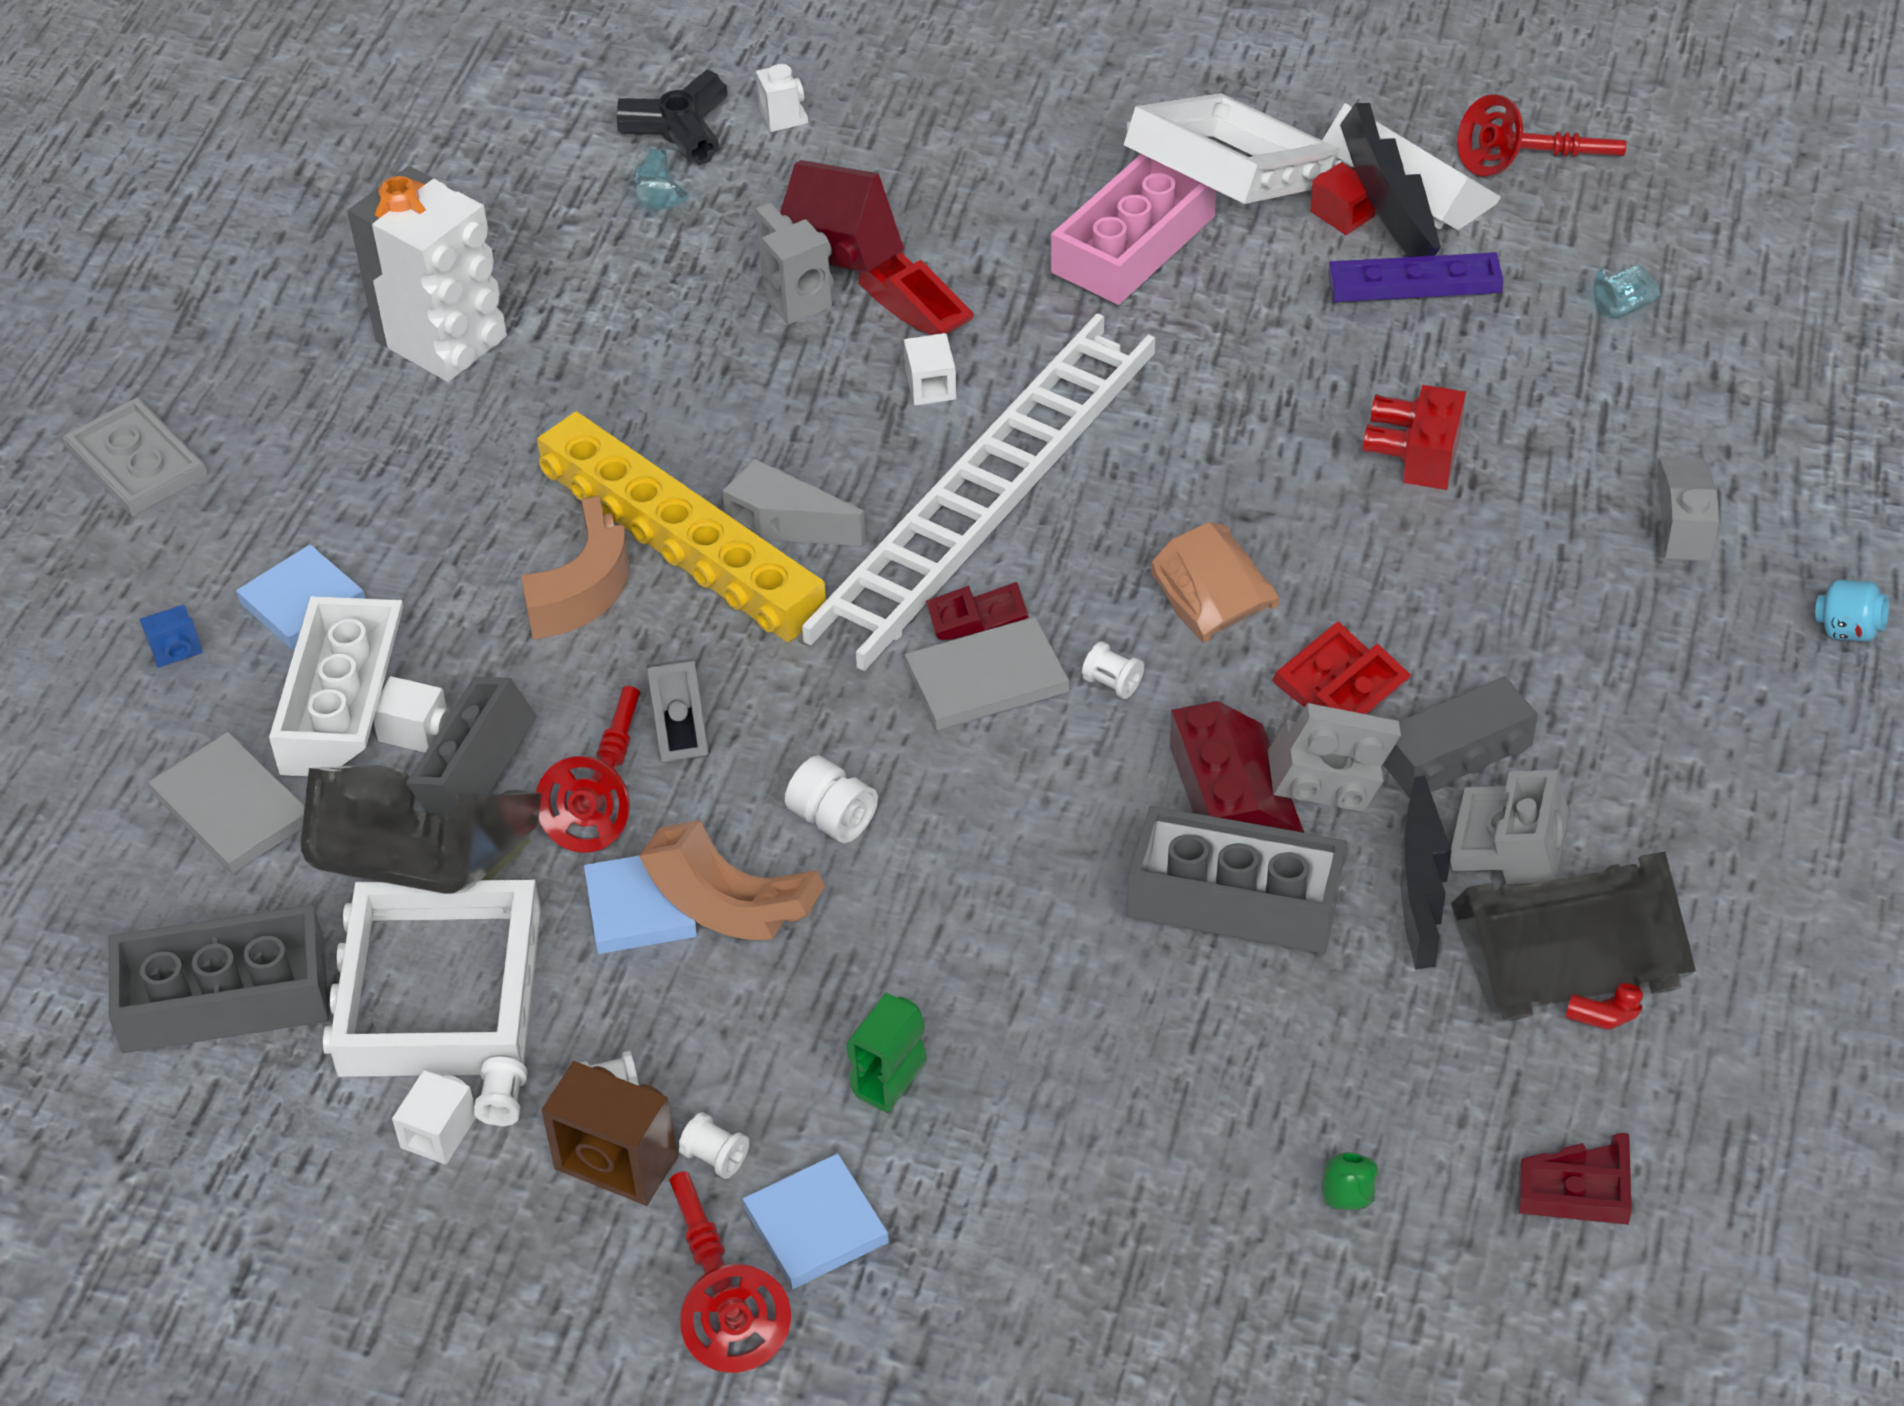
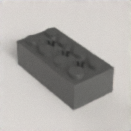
M314 904L109 935V1020L122 1053L328 1022L325 944Z

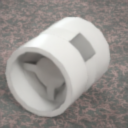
M820 755L809 758L798 768L790 780L785 793L787 809L810 823H816L818 829L843 844L854 840L868 826L878 801L875 789L856 777L847 779L846 773L842 768Z

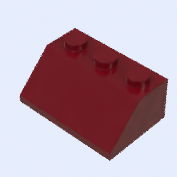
M800 160L794 164L780 214L782 216L787 215L793 224L806 219L818 233L822 232L825 234L831 246V255L828 256L829 265L869 273L904 249L879 173Z
M1220 701L1171 710L1170 749L1193 813L1304 833L1292 799L1273 795L1268 749L1271 744L1262 723Z

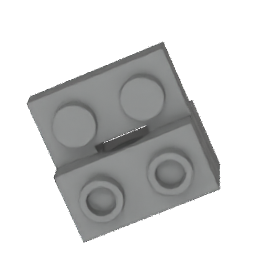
M771 203L757 207L756 219L761 271L767 278L766 291L768 303L788 325L832 307L830 288H833L834 281L829 271L828 256L831 255V246L825 234L822 232L818 233L806 219L793 224L787 215L782 216Z
M1307 703L1297 721H1285L1268 749L1273 795L1364 812L1383 783L1381 766L1401 737L1399 721Z
M1558 770L1510 771L1506 786L1465 787L1451 846L1450 862L1453 871L1502 870L1506 884L1556 883L1569 816Z

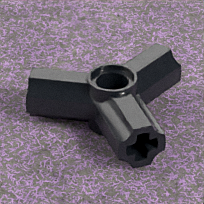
M706 69L683 90L666 92L660 99L618 98V132L620 134H663L665 140L678 146L688 161H694L697 165L710 162L712 156L719 151V143L703 118L728 96L727 85L721 81L717 73Z

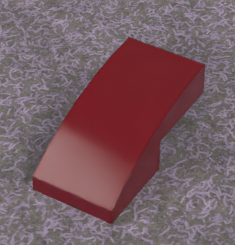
M1018 582L975 597L970 586H966L926 601L933 627L939 640H955L1030 618Z

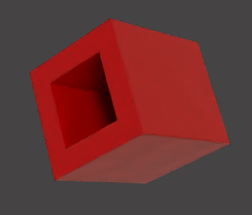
M1343 162L1313 179L1310 212L1344 235H1347L1375 217V207L1370 201L1357 171Z

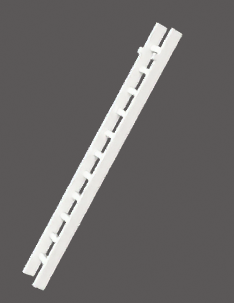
M1097 313L802 626L803 642L812 645L838 616H842L874 632L856 651L857 668L865 671L893 640H898L902 636V630L926 605V601L937 593L1155 354V337L1148 334L1128 356L1121 353L1120 344L1101 337L1104 333V316ZM1083 354L1113 365L1117 369L1104 380L1073 365ZM1063 378L1093 391L1094 394L1081 405L1049 390ZM1037 403H1040L1070 416L1071 419L1060 430H1057L1026 415ZM1016 428L1046 441L1048 444L1034 456L1002 441ZM990 454H993L1023 467L1024 470L1013 482H1010L978 468V466ZM967 479L1000 494V496L989 508H986L954 492ZM943 505L977 521L962 536L929 521V519ZM916 533H919L951 549L936 563L903 547ZM893 560L925 575V577L911 591L878 576V573ZM866 587L900 604L884 619L851 602Z

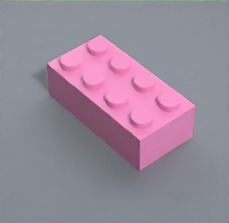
M1140 154L1051 233V273L1120 305L1215 217L1216 190Z

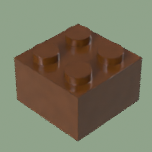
M573 1060L541 1109L555 1170L645 1206H648L678 1157L668 1097L650 1085L641 1084L638 1086L620 1079L606 1068L600 1066L589 1067Z

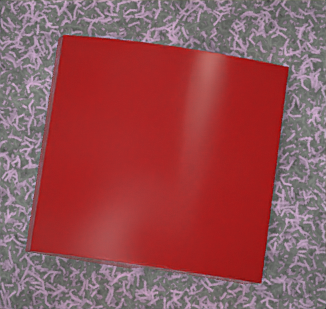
M1337 621L1276 672L1272 681L1303 707L1310 703L1368 715L1407 682L1411 674L1378 643L1369 650L1346 627Z

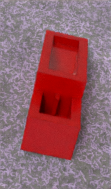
M901 251L869 273L861 271L859 273L858 284L877 302L907 324L927 334H948L974 318V313L922 260L913 264Z

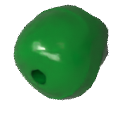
M1352 1152L1338 1153L1334 1157L1329 1158L1324 1167L1325 1170L1322 1177V1196L1325 1203L1333 1209L1350 1211L1365 1209L1375 1201V1180L1379 1175L1377 1163L1368 1156Z

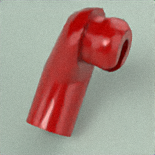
M1621 983L1615 990V996L1603 1002L1572 994L1566 1012V1019L1604 1030H1612L1639 1016L1643 1009V1006L1640 1004L1643 999V992L1636 985Z

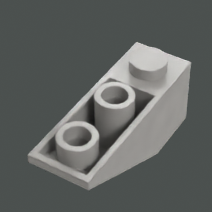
M756 459L722 491L725 513L764 540L863 546L866 543L864 510L820 490L815 485L807 484L784 473L779 468L771 467Z

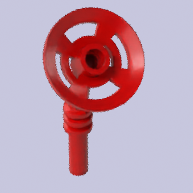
M1497 94L1483 96L1468 108L1461 120L1457 136L1458 152L1462 163L1473 174L1484 177L1497 175L1507 169L1516 158L1519 149L1552 151L1553 156H1558L1559 152H1561L1562 156L1566 157L1568 153H1571L1572 157H1576L1578 153L1625 156L1626 140L1580 137L1579 133H1574L1573 136H1570L1569 132H1565L1561 136L1559 131H1556L1554 135L1523 132V121L1518 107L1509 98ZM1494 106L1506 108L1505 113L1492 112L1487 114L1486 110ZM1496 119L1503 120L1502 125L1493 124L1492 121ZM1514 123H1515L1516 132H1514V131H1513V128H1512V125H1513ZM1475 124L1481 126L1479 133L1480 148L1473 151L1472 134ZM1492 149L1500 150L1498 154H1490ZM1484 160H1501V163L1495 166L1488 167L1481 164Z
M624 686L622 688L610 728L604 730L602 734V739L596 753L597 758L590 756L567 757L552 765L539 781L535 794V809L539 823L545 833L555 843L567 850L589 853L604 849L619 838L627 825L630 814L629 794L625 783L615 770L617 766L624 763L630 744L628 731L640 696V691L633 686ZM582 767L593 769L594 772L591 778L576 779L570 769ZM557 783L561 785L557 794L559 815L554 817L551 808V793L554 784ZM615 789L618 797L619 809L617 818L613 823L610 820V818L614 811V796L612 790ZM571 791L572 794L568 799V803H566L567 793ZM605 798H606V809H605V812L603 813V812L601 811V809H602L603 806H604ZM572 823L584 827L596 825L599 836L595 838H581L570 834L567 830Z
M678 1172L670 1177L669 1182L688 1229L685 1233V1238L689 1243V1249L693 1254L694 1262L702 1265L705 1272L689 1289L680 1310L682 1338L694 1358L710 1369L725 1373H739L752 1370L771 1359L786 1340L791 1324L789 1299L779 1281L766 1270L743 1263L725 1265L722 1258L725 1254V1248L721 1243L720 1235L717 1233L716 1225L713 1222H708L689 1172ZM730 1277H741L739 1286H734ZM761 1285L769 1291L775 1305L774 1319L767 1318L766 1303L761 1293L757 1290ZM708 1287H711L713 1296H710L708 1293L704 1291ZM749 1296H751L757 1304V1315H752V1312L746 1302V1299ZM694 1312H700L704 1332L711 1339L707 1346L701 1342L695 1332L693 1323ZM709 1312H715L721 1326L717 1332L710 1324ZM754 1332L764 1339L758 1346L747 1352L734 1355L727 1354L729 1342L744 1340Z

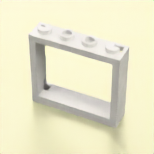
M1222 93L1135 106L1132 119L1127 122L1128 132L1124 142V146L1244 204L1311 190L1313 179L1334 167L1340 150ZM1213 136L1253 156H1244L1207 137Z
M535 880L355 882L352 903H345L343 910V925L347 933L346 943H339L337 947V969L341 973L339 984H332L330 990L331 1013L334 1014L333 1024L325 1026L323 1034L324 1054H331L337 1076H420L423 1070L440 1076L480 1075L483 1062L488 1058L496 1056L513 1058L524 1064L541 916ZM510 919L497 1032L355 1034L372 921Z

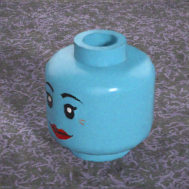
M1836 580L1830 584L1826 595H1818L1815 609L1816 622L1824 623L1826 634L1833 640L1870 642L1876 637L1878 631L1886 630L1889 617L1888 595L1881 594L1878 585L1872 581Z

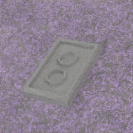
M138 397L62 437L67 450L132 517L208 476L205 464Z
M1036 616L904 654L905 666L936 731L1069 692V679Z
M226 732L148 781L151 793L231 874L313 822L310 811L229 732Z

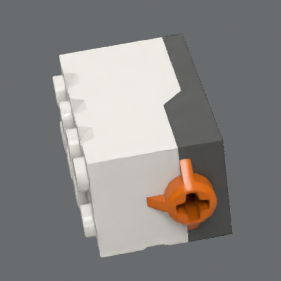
M407 166L394 177L385 180L379 188L347 210L376 342L449 382L507 336L503 313L497 308L500 295L498 282L491 276L494 260L492 249L485 243L488 226L483 204L460 192H455L436 179L411 166Z

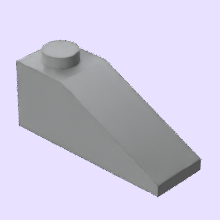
M1659 457L1658 472L1665 559L1711 561L1720 521L1717 489L1704 459Z

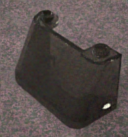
M381 765L309 768L301 852L305 861L311 867L318 870L442 894L463 893L473 888L533 832L539 819L542 793L525 790H507L502 794L489 795L456 793L455 804L457 806L454 810L447 814H432L413 810L415 795L406 784L409 776L400 769Z
M1666 851L1640 856L1638 858L1639 867L1637 864L1622 867L1619 864L1610 865L1601 872L1512 887V884L1501 885L1496 891L1494 890L1493 883L1467 887L1451 902L1456 927L1490 1014H1501L1503 1022L1524 1019L1534 1015L1532 1008L1570 1001L1572 994L1589 998L1615 993L1617 986L1621 983H1630L1639 988L1649 986L1651 994L1665 993L1681 988L1680 979L1694 973L1696 968Z

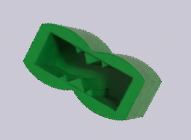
M887 992L884 993L849 1038L846 1045L847 1055L853 1065V1069L849 1074L852 1091L858 1099L886 1113L892 1110L923 1069L927 1060L926 1051L921 1040L925 1031V1023L919 1007L905 997H895Z

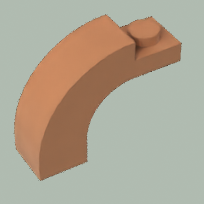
M599 496L581 499L588 536L587 544L581 554L560 568L521 575L532 639L563 634L588 624L609 609L625 587L629 574V557L624 525L614 526L612 513L603 514Z
M701 820L660 827L639 855L655 885L677 909L702 926L740 939H773L785 920L794 922L806 917L812 911L813 905L825 888V884L817 870L775 878H761L751 876L734 868L715 849Z

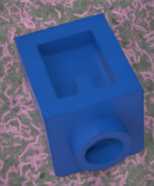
M184 604L140 619L145 637L158 668L203 653L192 618L189 617Z

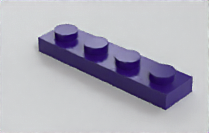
M1497 252L1329 261L1328 268L1333 302L1502 293L1503 276Z

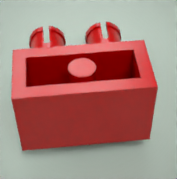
M1422 384L1419 398L1415 397L1414 401L1375 394L1370 422L1408 428L1407 431L1367 424L1362 452L1402 458L1401 461L1405 463L1403 483L1447 490L1462 430L1466 391Z

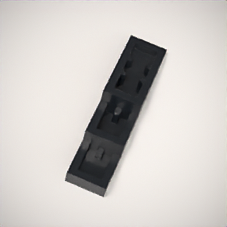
M1355 103L1341 122L1340 127L1352 163L1370 201L1393 238L1408 257L1435 256L1441 249L1421 174L1405 175L1396 139H1380L1371 104Z
M1425 775L1417 776L1414 780L1406 816L1401 869L1404 925L1415 970L1435 967L1440 937L1436 925L1442 922L1446 894L1442 883L1447 882L1452 852Z

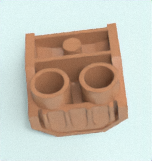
M1207 522L1173 538L1152 561L1151 575L1163 589L1177 616L1202 643L1211 640V635L1268 607L1272 610L1279 606V596L1275 589L1258 571L1250 557L1232 537L1230 528L1227 525Z

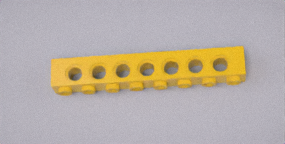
M575 411L537 438L540 454L539 466L549 479L562 483L579 500L599 496L603 514L612 513L613 522L624 525V528L630 531L637 541L642 544L647 543L661 553L668 563L674 566L678 565L691 574L702 587H709L722 596L733 609L742 610L755 619L766 632H773L789 643L803 632L802 626L826 601L825 581L579 412Z

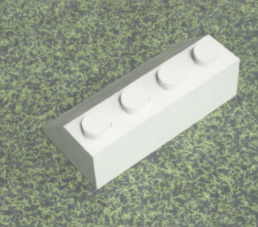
M1344 103L1322 141L1340 149L1334 165L1343 162L1352 168L1354 165L1340 127L1341 122L1352 107ZM1375 121L1380 139H1396L1405 175L1421 174L1436 228L1441 230L1444 223L1460 230L1495 206L1500 200L1501 196Z
M310 596L269 736L280 775L328 777L366 748L404 607L402 600Z

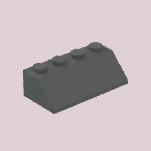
M1149 806L1129 873L1127 917L1326 954L1336 909L1347 841Z

